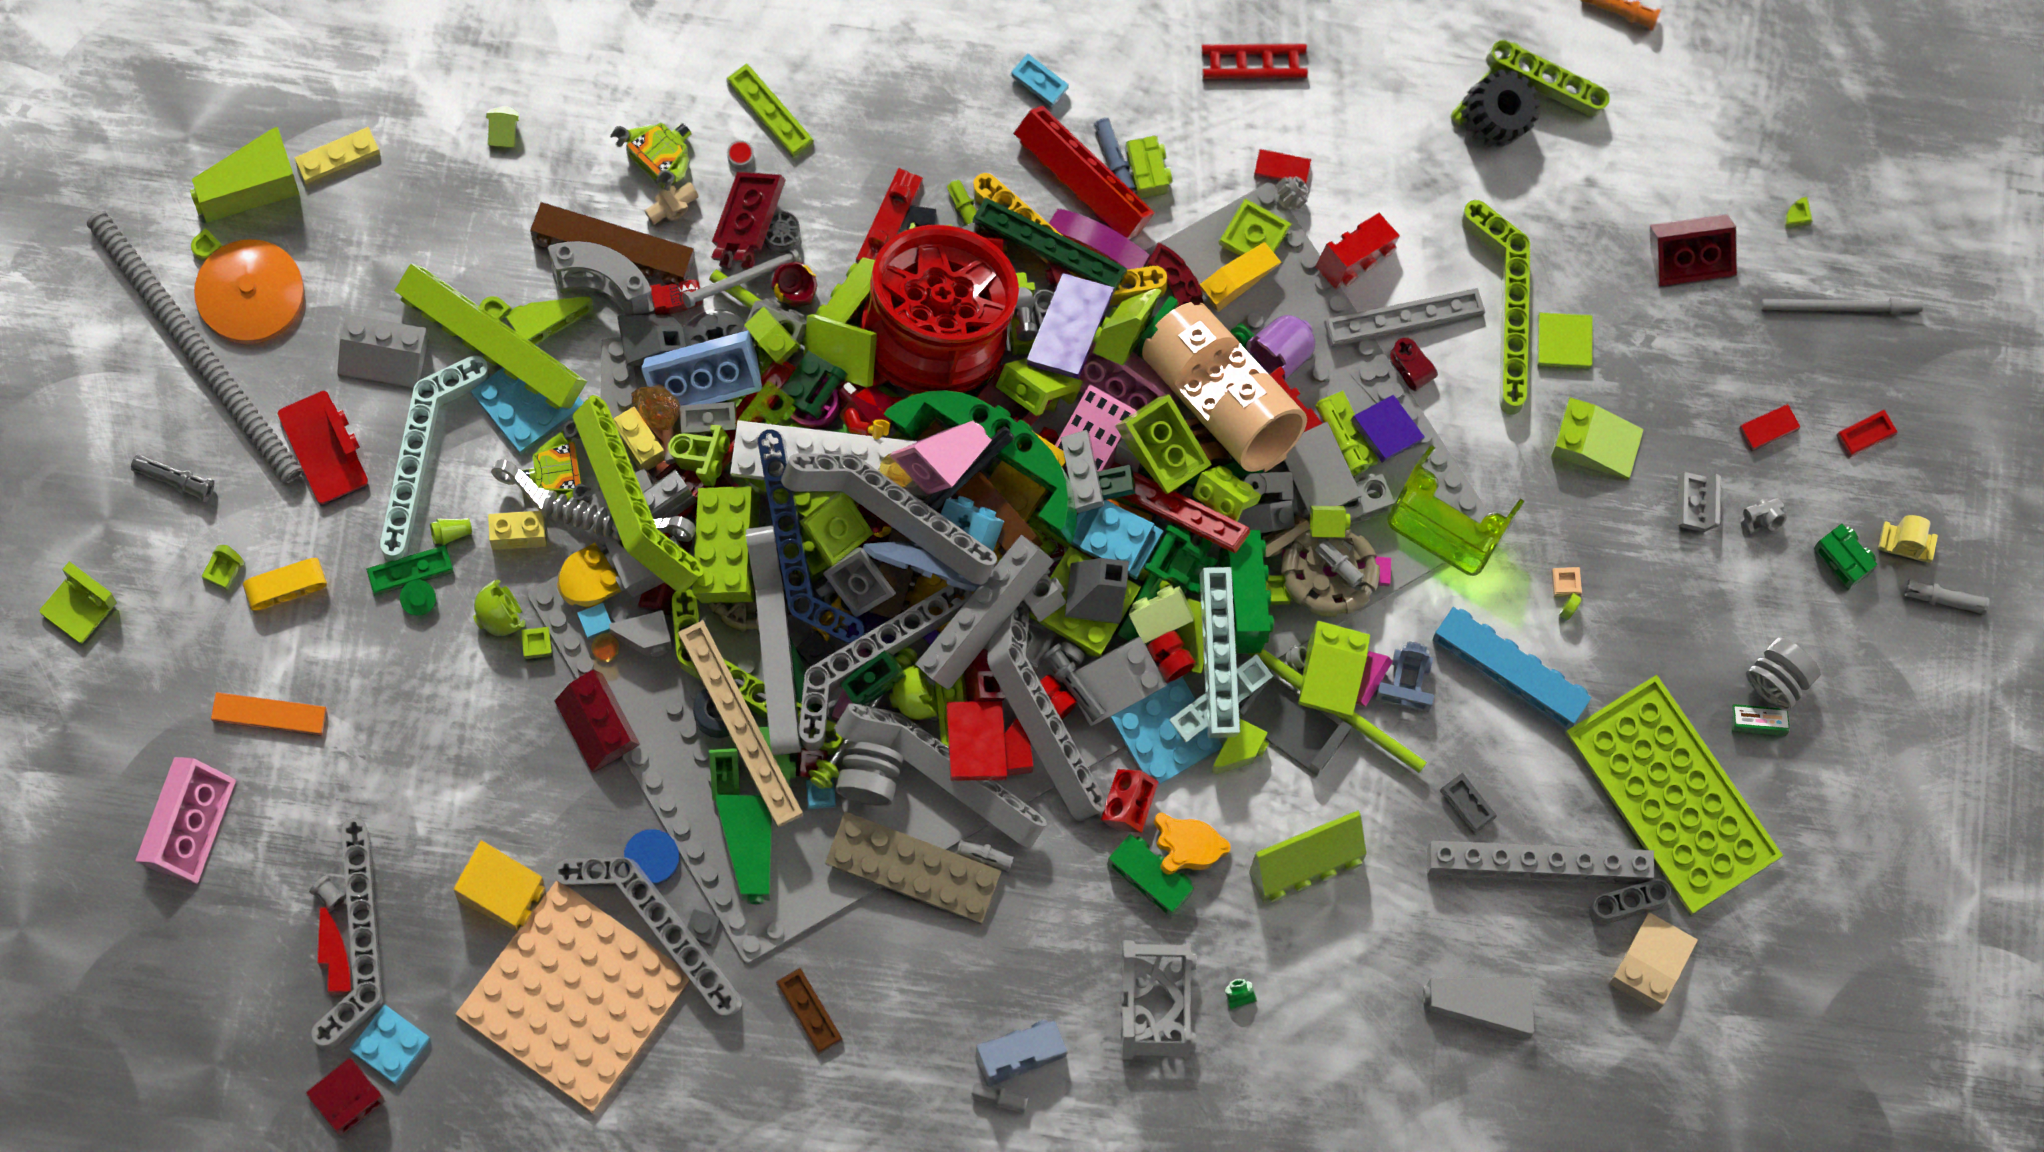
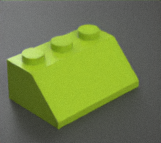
M862 258L858 264H852L846 273L847 279L842 285L838 283L830 295L832 297L827 305L822 304L815 315L857 327L861 322L865 304L871 295L870 279L875 260Z
M1157 288L1123 300L1118 308L1113 307L1109 317L1105 318L1102 326L1096 331L1093 342L1097 344L1093 353L1123 366L1139 344L1162 290Z

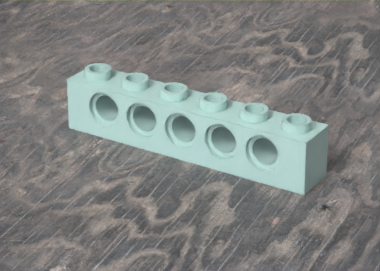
M1231 567L1203 568L1200 573L1208 738L1236 737L1240 733Z

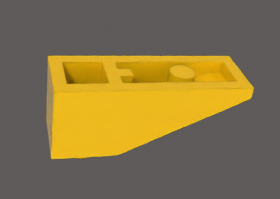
M1264 242L1221 267L1199 285L1203 295L1216 311L1220 312L1278 267L1281 261Z

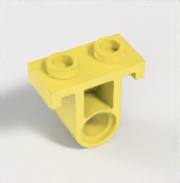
M1908 515L1903 517L1898 526L1890 525V522H1884L1877 550L1931 563L1938 535L1928 534L1930 528V521L1928 519Z

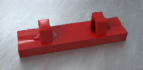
M898 167L856 257V263H859L862 258L875 260L881 248L891 238L899 234L909 212L910 205L913 204L923 182V177ZM894 195L899 198H902L904 203L896 199H893L892 196Z

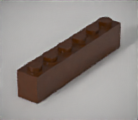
M540 202L530 229L532 240L537 245L546 248L557 243L578 241L590 242L611 248L636 265L645 278H658L667 285L687 280L695 259L694 248L544 202Z
M935 421L913 441H921L945 430ZM980 470L951 496L953 499H958L959 496L974 501L973 506L979 509L980 507H985L996 512L995 517L1004 521L997 542L1001 545L997 550L1002 556L1008 552L1021 535L1038 547L1043 545L1034 531Z

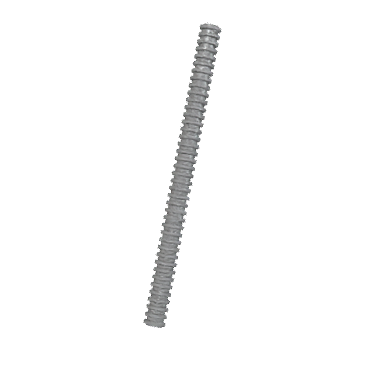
M106 211L94 213L88 219L87 227L96 235L97 240L101 241V245L106 248V252L111 254L110 257L115 260L116 265L125 273V277L130 279L132 285H135V290L144 298L145 303L149 304V308L154 311V315L159 317L158 320L164 323V328L173 336V340L178 342V346L180 349H183V353L188 355V359L193 362V366L198 368L199 374H203L202 378L207 381L209 387H212V391L217 393V397L219 400H222V404L227 406L228 412L232 413L231 416L237 419V424L242 425L241 429L247 432V437L252 438L251 442L256 445L258 451H261V455L266 458V462L271 464V468L276 471V475L281 477L282 483H290L297 479L303 469L300 465H297L296 459H292L293 455L287 452L286 446H282L283 442L278 439L277 434L273 433L271 427H268V423L266 420H263V416L258 414L257 408L253 407L254 404L248 401L249 398L246 394H243L244 391L238 388V383L233 382L234 378L229 375L227 369H224V365L219 362L217 356H214V352L209 350V345L204 343L205 340L200 337L198 331H195V327L190 324L189 319L185 318L183 312H180L179 306L175 305L176 302L171 299L169 293H166V289L161 286L159 280H156V276L151 274L150 268L146 267L147 264L142 261L141 256L137 255V251L132 248L131 243L127 242L128 239L122 236L123 233L121 230H118V226L113 223L111 217H108V213Z

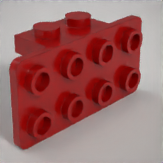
M320 391L278 410L277 414L319 504H326L368 484V478L356 452L360 448L354 433L348 435L345 426L349 425L345 413L343 410L337 411L328 392Z

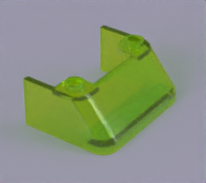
M1430 445L1416 463L1389 512L1388 524L1395 532L1466 575L1476 576L1482 572L1525 501L1520 498L1507 517L1492 512L1487 514L1481 523H1478L1434 496L1439 486L1438 479L1432 472L1425 469L1436 448Z

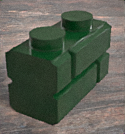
M884 650L840 684L854 704L868 706L894 687V683H898L906 674L893 654Z

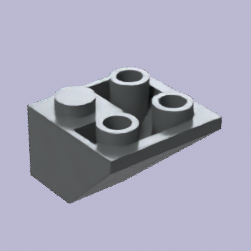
M671 314L618 315L617 317L626 366H642L646 357L686 347L683 327Z
M1098 558L1071 563L1065 617L1120 624L1126 593L1129 561Z

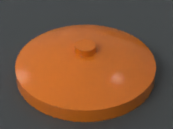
M246 239L226 244L206 259L196 277L194 297L202 320L215 334L234 343L256 344L277 337L292 325L303 304L304 284L297 264L282 248L263 240Z

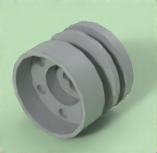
M1778 637L1764 652L1765 658H1759L1754 663L1755 666H1752L1746 672V678L1755 691L1766 701L1781 710L1789 711L1796 704L1795 701H1798L1803 696L1802 690H1808L1820 677L1821 672L1816 662L1801 647L1788 639Z
M847 743L845 749L847 756L843 757V764L849 769L840 771L836 792L843 797L864 804L876 806L891 805L896 790V783L888 778L899 777L900 769L897 767L902 765L903 756L890 748L874 743Z

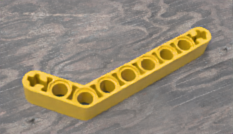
M981 173L974 179V199L980 206L985 198L1000 205L1009 204L1010 207L1008 209L1060 234L990 173ZM1040 257L1045 263H1047L1046 259ZM1159 266L1127 270L1125 277L1113 294L1109 306L1120 305L1125 299L1156 288L1162 290L1159 296L1161 298L1165 294L1167 286L1165 270ZM1070 272L1073 276L1078 277V278H1082V277H1080V276H1078V275H1076V274ZM1124 284H1132L1134 288L1125 289L1122 286Z

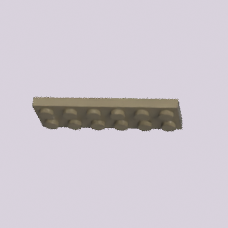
M846 811L843 814L825 861L827 866L979 924L983 922L1001 871Z

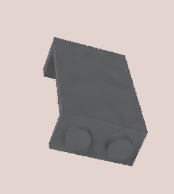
M1271 669L1270 672L1273 677L1256 689L1250 697L1247 696L1238 704L1240 710L1239 718L1268 732L1266 736L1268 742L1318 776L1347 738L1352 726L1345 721H1342L1339 725L1317 709L1298 705L1299 696L1275 680V671Z

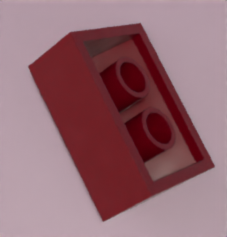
M1728 214L1650 225V251L1659 286L1737 275L1736 226Z
M592 669L570 682L554 700L591 772L594 773L640 745L603 673Z

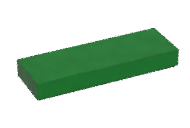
M446 545L409 555L396 561H389L366 568L374 596L401 589L413 580L427 581L454 573Z

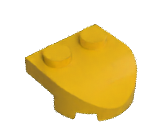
M596 543L570 555L565 560L558 575L557 589L559 594L571 606L577 604L588 609L601 604L602 601L622 591L615 578L618 576V573L615 569H612L607 558Z

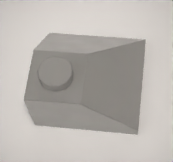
M855 548L833 567L830 566L823 573L855 617L860 616L896 594L863 548Z

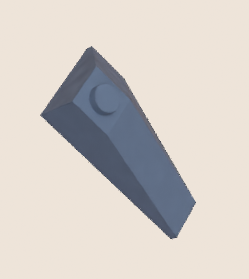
M913 541L864 544L863 546L864 551L872 558L903 569H907L911 565V569L929 578L934 573L937 577L946 580V584L973 592L980 586L964 578Z

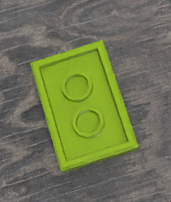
M815 314L807 315L804 356L810 351L832 365L843 369L848 374L845 381L870 387L873 386L877 333Z

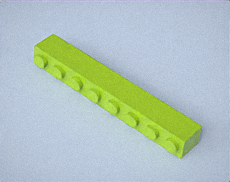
M410 263L394 290L402 296L401 302L411 308L416 306L421 309V315L431 322L438 321L443 325L441 329L453 337L456 335L461 337L464 346L473 351L478 349L484 353L482 357L484 360L492 365L497 366L499 364L504 367L503 373L514 380L519 378L526 383L524 387L536 395L539 393L546 397L545 402L555 409L559 410L560 407L571 409L588 382L422 266Z

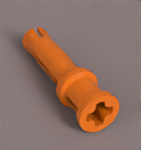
M1580 0L1581 2L1621 15L1626 18L1628 23L1636 22L1647 26L1652 32L1661 13V9L1657 8L1654 10L1643 6L1638 0L1633 2L1626 0Z

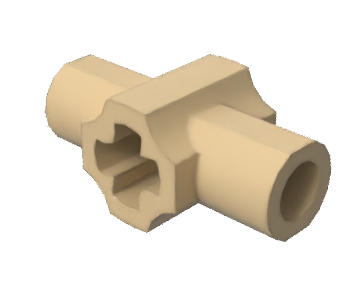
M690 182L677 190L674 186H671L669 191L661 190L654 197L656 203L644 211L653 225L666 217L669 221L677 220L689 210L687 204L698 198L699 195Z

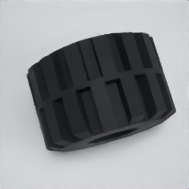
M1499 70L1494 74L1491 73L1467 91L1468 95L1463 98L1462 105L1466 106V108L1461 111V117L1467 118L1468 121L1464 126L1467 131L1473 130L1475 134L1472 137L1476 141H1479L1481 138L1484 139L1483 145L1490 147L1496 144V147H1503L1508 143L1510 144L1530 131L1534 126L1533 123L1538 120L1540 113L1535 110L1540 107V99H1534L1533 96L1537 91L1534 86L1532 88L1527 86L1529 80L1523 76L1518 79V72L1510 71L1506 74L1505 70Z

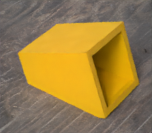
M480 840L453 890L459 903L518 932L521 925H526L532 914V911H530L534 901H540L546 887L543 886L542 876Z

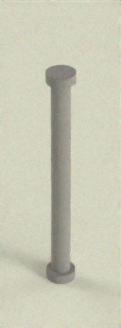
M792 248L785 255L693 292L686 291L682 293L683 302L686 307H693L695 302L774 271L781 264L800 262L799 254L796 249Z

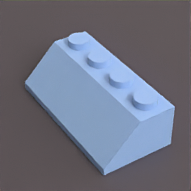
M749 330L646 357L641 368L658 418L680 413V406L712 404L762 391L757 354Z

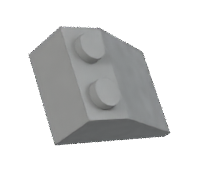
M1141 637L1129 640L1075 671L1107 711L1092 722L1081 705L1077 703L1089 726L1110 717L1167 686Z

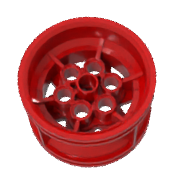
M949 225L914 227L891 238L876 256L870 279L871 295L865 304L860 325L861 329L877 333L875 369L892 383L919 394L928 391L945 390L965 393L988 381L997 371L1002 361L1007 341V326L1013 318L1019 295L1018 278L1015 269L1006 255L986 238L972 231ZM893 304H897L900 306L894 309Z

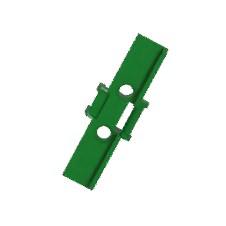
M1193 494L1191 495L1190 499L1206 506L1204 503L1195 498ZM1176 524L1174 527L1168 525L1166 528L1167 534L1150 564L1147 563L1144 567L1148 574L1140 586V591L1133 603L1145 597L1148 600L1157 597V592L1160 591L1159 585L1162 580L1166 579L1172 582L1173 589L1180 586L1183 594L1187 590L1199 595L1201 592L1199 584L1201 571L1203 568H1214L1218 562L1217 559L1206 556L1213 542L1199 536V544L1194 546L1188 535L1191 531ZM1175 540L1179 541L1180 544L1164 571L1160 570L1159 568ZM1132 604L1116 629V634L1127 641L1140 637L1129 616V611L1133 608ZM1155 639L1145 643L1146 648Z

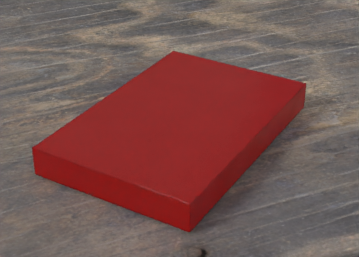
M1002 701L947 702L946 717L950 781L1006 780L1007 767Z

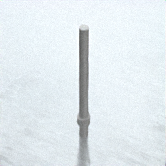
M1890 298L1889 301L1762 299L1761 309L1889 312V314H1901L1902 312H1922L1923 302L1902 301L1901 298Z

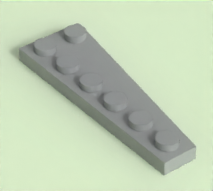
M621 337L602 339L600 398L607 404L613 419L633 407L641 415L634 367L626 366ZM627 452L634 472L640 471Z

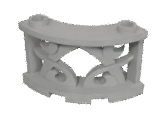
M579 241L557 243L548 246L552 264L551 269L560 293L574 290L598 291L607 295L626 315L655 314L654 307L647 294L652 292L648 281L636 265L619 252L599 244Z
M1123 940L1121 964L1123 981L1120 996V1015H1122V1027L1120 1030L1121 1057L1123 1060H1133V1055L1183 1056L1184 1060H1190V1050H1195L1196 1033H1191L1190 1024L1191 970H1196L1197 963L1196 953H1191L1190 943H1185L1184 945L1134 944V941ZM1136 956L1157 958L1153 965L1143 959L1136 958ZM1181 957L1180 971L1173 972L1171 970L1172 962L1166 965L1164 971L1159 969L1161 958ZM1147 974L1151 976L1145 988L1137 986V978H1143L1146 981ZM1183 978L1181 993L1174 982H1178ZM1156 980L1168 991L1175 1002L1171 1010L1157 1023H1155V1019L1150 1011L1143 1006L1134 1004V999L1143 997L1150 992ZM1181 1011L1182 1025L1180 1023L1174 1022V1020L1177 1018ZM1144 1015L1150 1027L1146 1028V1022L1142 1025L1137 1024L1136 1017ZM1163 1031L1164 1036L1172 1040L1170 1033L1177 1031L1181 1036V1042L1160 1041L1158 1033ZM1152 1036L1154 1041H1141Z

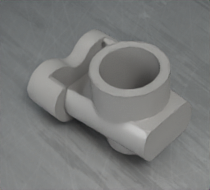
M1778 498L1771 501L1763 499L1757 505L1744 509V520L1741 522L1743 532L1749 535L1758 531L1764 525L1771 531L1780 528L1787 519L1783 512L1784 504Z

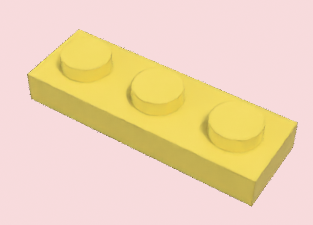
M366 127L294 157L307 184L375 156L380 151L369 127Z

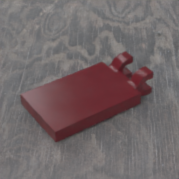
M736 173L712 239V243L716 248L711 258L713 260H720L719 266L721 268H730L733 260L735 262H742L741 268L744 270L754 266V250H761L786 182V179L781 174Z

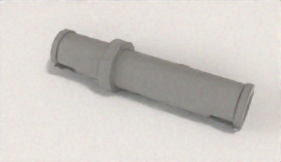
M1910 579L1907 581L1909 586L1905 587L1904 595L1906 597L1926 600L1931 605L1939 603L1983 615L1987 613V609H1985V607L1989 606V598L1987 597L1984 598L1941 588L1936 583L1929 585Z

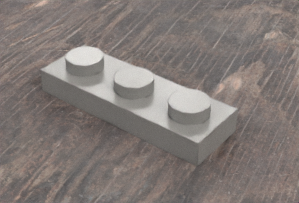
M1087 430L1061 437L1077 512L1081 513L1105 506L1090 434Z

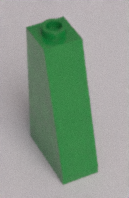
M716 795V806L741 899L747 900V903L752 905L764 904V901H770L772 816L761 796Z

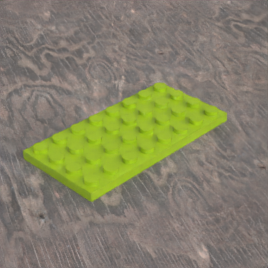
M1657 674L1565 732V735L1644 849L1654 850L1655 865L1691 916L1783 857L1779 848Z

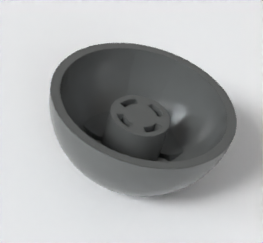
M712 309L703 311L692 317L683 327L686 347L744 332L742 330L746 321L737 314L727 310ZM750 335L757 354L756 340Z

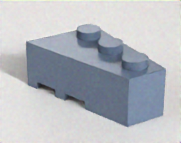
M1042 1020L1033 1024L1032 1028L1023 1031L1016 1030L1004 1037L976 1045L975 1057L986 1085H996L1065 1058L1067 1056V1049L1055 1020L1051 1022Z

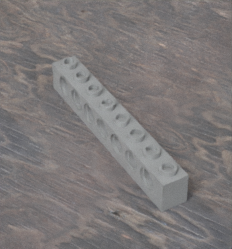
M1431 840L1427 848V875L1638 885L1652 881L1654 878V850Z

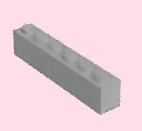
M1021 535L994 567L988 581L976 589L918 660L916 665L932 680L949 690L1048 570L1054 560Z

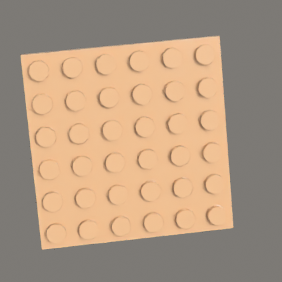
M556 880L534 909L526 925L522 926L455 1015L578 1104L594 1113L691 980L676 962L571 888Z

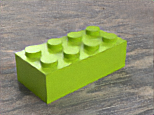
M752 486L698 488L694 558L701 564L703 574L693 584L692 594L701 603L755 602V586L747 546L746 529L759 527L760 496Z

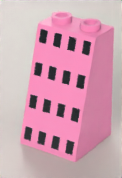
M1089 385L1055 446L1063 451L1061 437L1087 430L1090 434L1097 472L1107 470L1114 463L1117 445L1122 440L1115 425L1137 412V410ZM1066 466V467L1064 468V471H1065V473L1067 474V476H1068V478H1069V474H1068V470H1067V466Z

